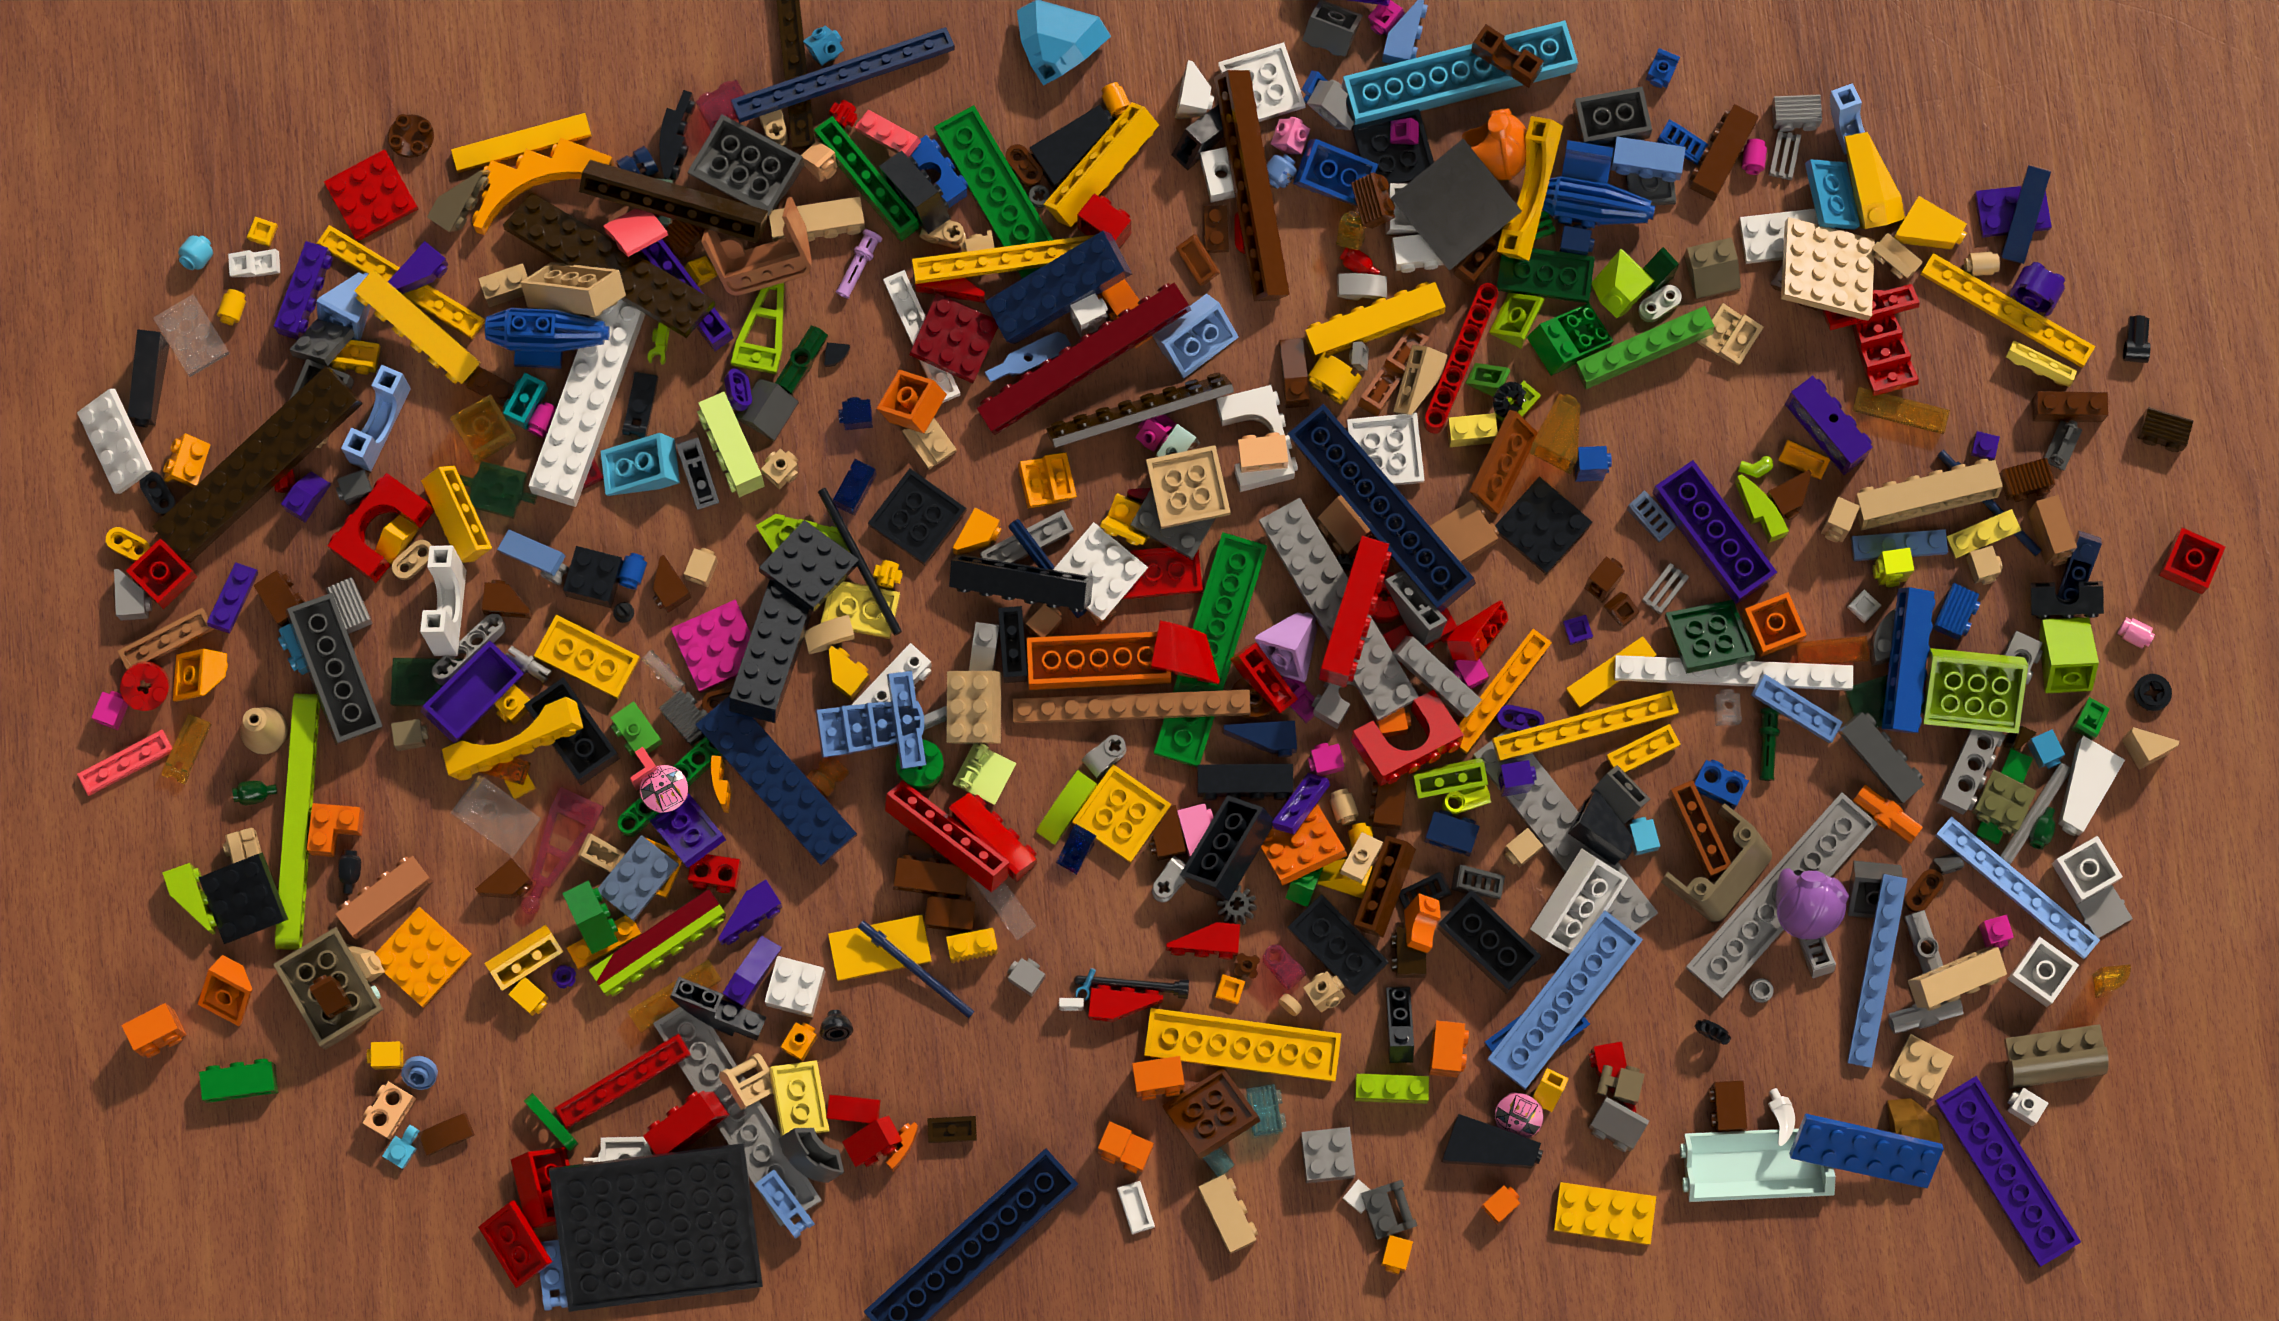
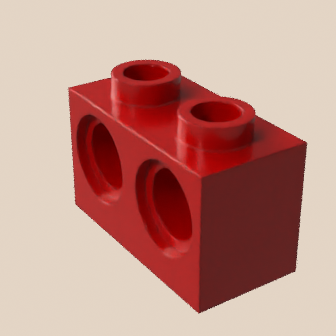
M706 854L690 866L688 882L693 884L692 887L696 889L707 890V887L716 888L717 892L730 894L731 890L737 891L742 863L740 859ZM707 867L709 872L705 877H698L696 875L698 868ZM725 870L732 872V877L728 881L720 879V874Z

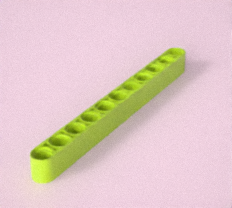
M294 693L279 881V896L288 920L276 924V949L298 950L303 945L309 864L307 843L314 794L320 703L316 694Z

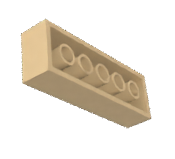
M1981 459L1972 466L1966 467L1965 464L1952 467L1951 471L1943 472L1942 470L1930 472L1927 477L1920 478L1919 475L1906 478V482L1897 484L1896 481L1884 483L1881 488L1866 487L1859 490L1860 493L1856 494L1854 504L1860 506L1856 514L1860 530L1998 498L2003 486L1996 461Z

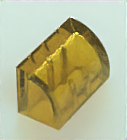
M2131 964L2101 967L2093 973L2095 998L2108 996L2124 985L2129 978Z

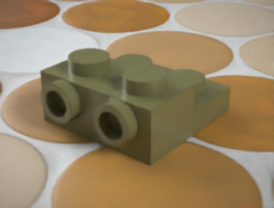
M1993 770L1972 813L1976 814V818L1984 823L1992 822L1998 825V829L2006 834H2016L2037 791Z

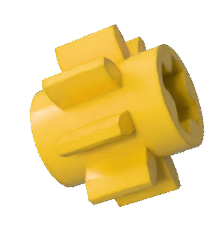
M883 560L881 566L875 565L873 577L877 579V585L893 588L894 583L900 584L903 573L901 570H898L899 564Z

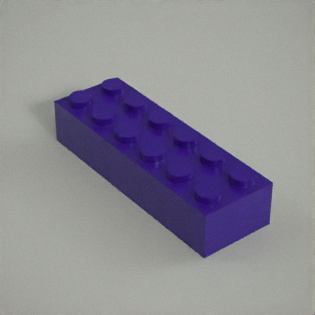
M1694 460L1654 487L1653 495L1729 597L1734 600L1735 605L1774 579L1777 574L1775 568Z

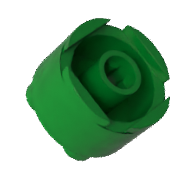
M923 739L926 765L922 766L921 770H918L917 767L901 769L899 753L896 757V769L899 779L905 781L919 792L928 791L935 787L944 774V761L941 751L936 744Z

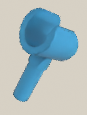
M1090 968L1083 986L1076 990V997H1078L1081 990H1086L1087 997L1085 1001L1090 998L1089 988L1096 972L1095 969Z

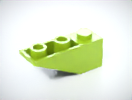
M191 863L162 872L169 895L212 935L216 934L214 926H217L213 913L208 911L206 905L208 904L207 896L202 891L198 877L201 876L199 868H194Z

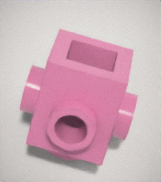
M1296 117L1279 119L1271 145L1284 154H1302L1310 128L1302 124L1303 121Z

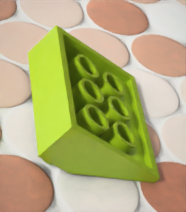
M1930 648L1923 724L2019 733L2028 672V663L2025 657Z

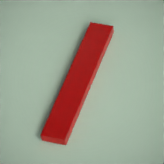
M678 1033L554 1109L565 1128L569 1129L692 1054Z

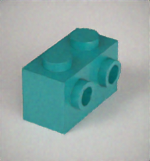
M524 372L522 378H519L515 383L511 399H507L502 411L505 420L527 430L530 418L548 390L546 382Z

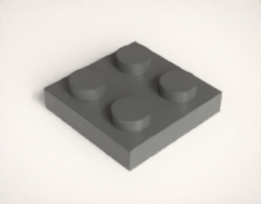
M316 319L290 348V352L293 357L303 360L308 359L328 366L355 334L352 328Z

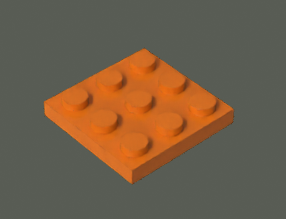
M1318 804L1314 806L1295 834L1283 832L1272 827L1260 848L1282 886L1347 856L1344 846Z

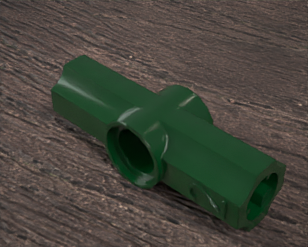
M811 325L798 347L791 352V358L775 383L792 395L806 372L812 368L813 361L826 342L828 334L820 328ZM800 356L808 358L804 364H798L795 361Z

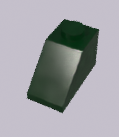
M1664 247L1643 267V270L1655 280L1646 290L1652 294L1674 278L1679 265Z

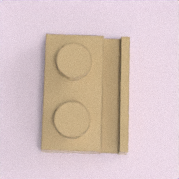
M933 418L925 433L908 428L902 430L903 435L928 470L957 452V449L935 418Z

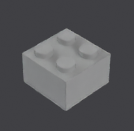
M1350 1127L1301 1132L1306 1183L1352 1179L1355 1177Z

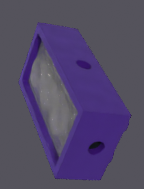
M1812 375L1791 391L1785 406L1840 472L1846 475L1867 458L1873 448L1872 442L1865 433H1861L1857 429L1855 420L1841 410L1840 402L1835 397L1831 398L1826 392L1825 384L1820 379L1816 380Z

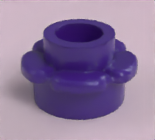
M560 965L553 972L552 978L559 988L565 989L567 986L571 987L575 983L576 972L572 967ZM567 975V978L563 979L562 976Z

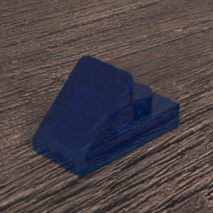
M1076 824L1056 863L1077 875L1094 847L1093 842L1097 835Z

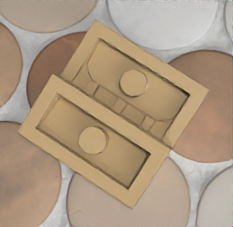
M1722 303L1712 318L1715 326L1714 333L1698 340L1697 343L1723 359L1739 366L1764 327L1744 314L1742 316Z

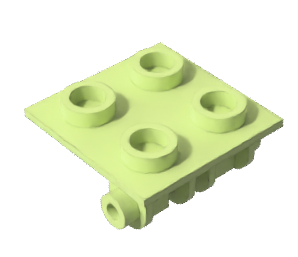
M982 743L980 745L973 744L953 785L975 796L979 795L983 800L995 805L1017 763L989 750V747Z

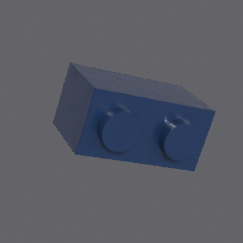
M1439 810L1438 813L1434 811L1424 842L1470 857L1480 826L1475 825L1476 822L1469 818L1463 817L1460 820L1454 818L1450 812Z

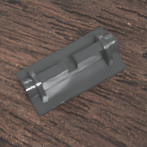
M2069 420L2068 423L2060 421L2044 457L2047 458L2049 465L2065 471L2082 432V429L2077 427V422Z

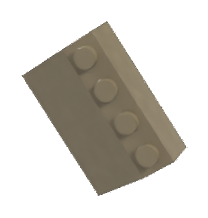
M337 927L273 964L319 1046L325 1050L349 1036L384 1010ZM323 975L327 977L331 975L340 982L353 1006L333 1018L325 1014L309 989L310 986L314 985L313 981Z

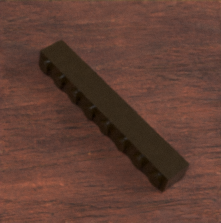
M590 160L582 171L580 193L754 243H758L765 230L768 211L593 160Z

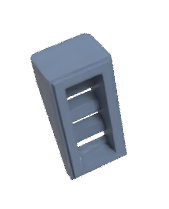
M1645 490L1626 509L1659 543L1676 528V525ZM1644 502L1646 506L1639 511L1637 507ZM1651 509L1653 512L1645 518L1643 515ZM1658 516L1660 519L1652 526L1650 522ZM1664 522L1667 526L1658 533L1656 529Z

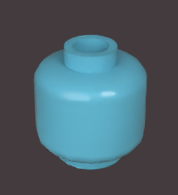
M189 236L178 250L180 263L189 270L202 269L213 256V249L210 246L211 242L204 236Z

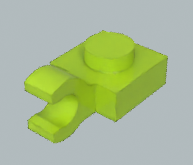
M660 322L658 323V328L653 330L652 342H655L656 347L649 351L648 361L652 363L653 357L659 355L661 356L660 363L664 365L670 328Z

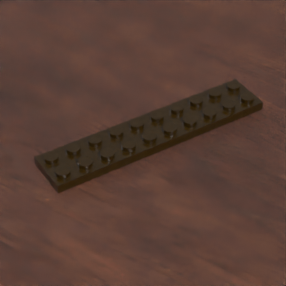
M531 193L503 224L505 231L559 263L571 266L581 265L619 270L626 296L621 298V300L685 338L692 333L715 306L713 299L637 254L629 257L618 249L615 241L534 193Z

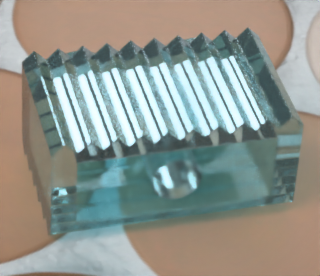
M1275 1084L1247 1088V1101L1261 1120V1122L1252 1127L1253 1138L1282 1134V1128L1287 1126L1285 1114H1280L1278 1104H1282L1280 1089L1276 1090Z

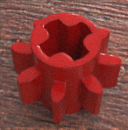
M842 100L840 104L834 102L829 109V115L833 116L843 129H845L847 124L853 127L858 119L855 113L856 107L848 101Z

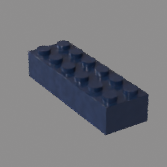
M1101 231L985 302L1006 342L1016 344L1070 312V305L1094 293L1098 295L1132 275V272L1112 234Z

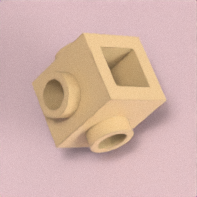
M779 449L776 453L773 451L766 458V464L761 468L762 474L780 490L787 482L791 483L798 476L797 471L799 468L796 463L798 459L790 451L786 453L782 449Z
M1327 971L1317 974L1313 977L1312 982L1303 987L1315 1007L1321 1013L1328 1008L1337 1006L1341 999L1345 997L1341 990L1344 988V985L1338 976L1332 977Z

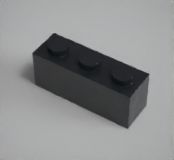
M1022 606L998 608L1004 683L1028 682Z

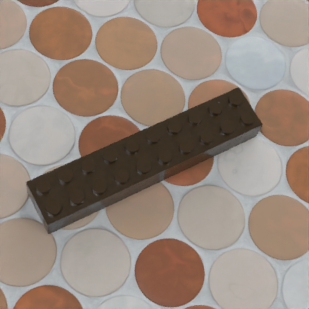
M325 366L152 527L183 561L191 563L363 404L362 401L331 368Z

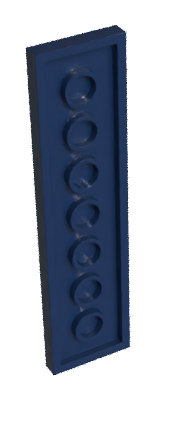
M729 695L696 723V727L819 865L822 866L856 837L857 833L753 717L729 711Z

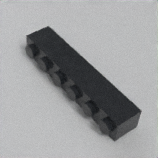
M958 554L951 560L949 587L957 588L959 592L975 591L979 592V595L982 596L999 595L1005 600L1022 599L1028 604L1040 602L1045 603L1046 606L1051 608L1069 607V610L1074 612L1083 611L1091 604L1092 576Z

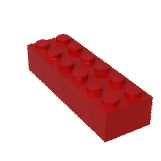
M1365 536L1361 537L1319 675V680L1344 688H1346L1348 681L1353 682L1358 665L1354 660H1360L1365 642L1361 640V637H1367L1372 619L1368 618V615L1373 616L1378 596H1375V593L1380 594L1385 574L1381 572H1387L1392 552L1388 551V543Z

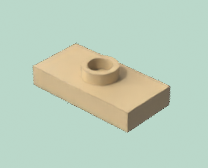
M1361 832L1340 874L1362 884L1380 852L1383 842Z

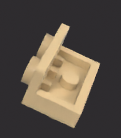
M1889 233L1872 247V250L1875 252L1873 257L1881 264L1887 262L1893 268L1890 271L1899 279L1905 277L1909 280L1922 265V260Z

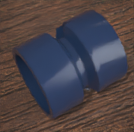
M645 146L633 151L631 157L626 155L616 161L618 168L650 177L659 172L656 163ZM641 163V166L638 168L636 164Z

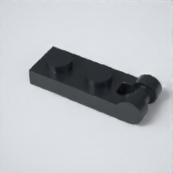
M635 372L622 435L630 436V434H635L639 438L647 437L659 379L657 375ZM633 421H641L640 426L633 425Z

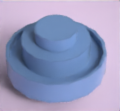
M414 1056L407 1059L401 1072L403 1081L408 1086L418 1090L428 1089L433 1086L438 1075L437 1067L433 1061L423 1056Z

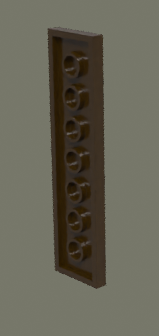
M1213 373L1208 375L1205 380H1190L1185 383V386L1179 388L1175 386L1167 387L1162 390L1163 393L1156 395L1153 393L1145 394L1140 397V400L1133 402L1131 400L1118 403L1117 407L1111 409L1103 407L1097 409L1096 413L1088 416L1087 414H1080L1073 417V420L1069 422H1054L1046 430L1050 441L1056 448L1234 393L1232 383L1224 374Z

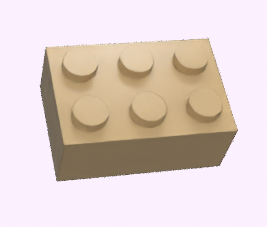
M947 671V743H1001V672Z

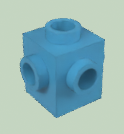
M827 26L817 28L811 36L803 40L812 58L821 66L828 61L836 59L844 51L840 44L843 40L835 29L833 31L830 30Z

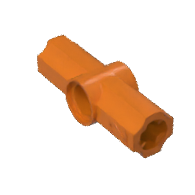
M1867 785L1863 786L1853 800L1857 806L1871 815L1872 819L1885 830H1891L1909 844L1912 843L1923 828L1903 813V809L1897 803L1890 799H1884Z

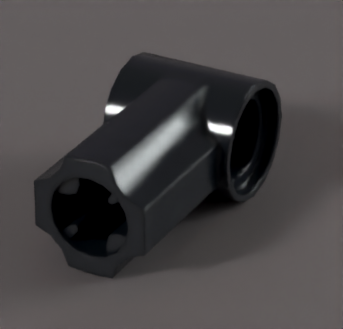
M2142 315L2130 316L2128 318L2127 340L2123 349L2124 361L2148 363L2151 345L2148 342L2150 318Z

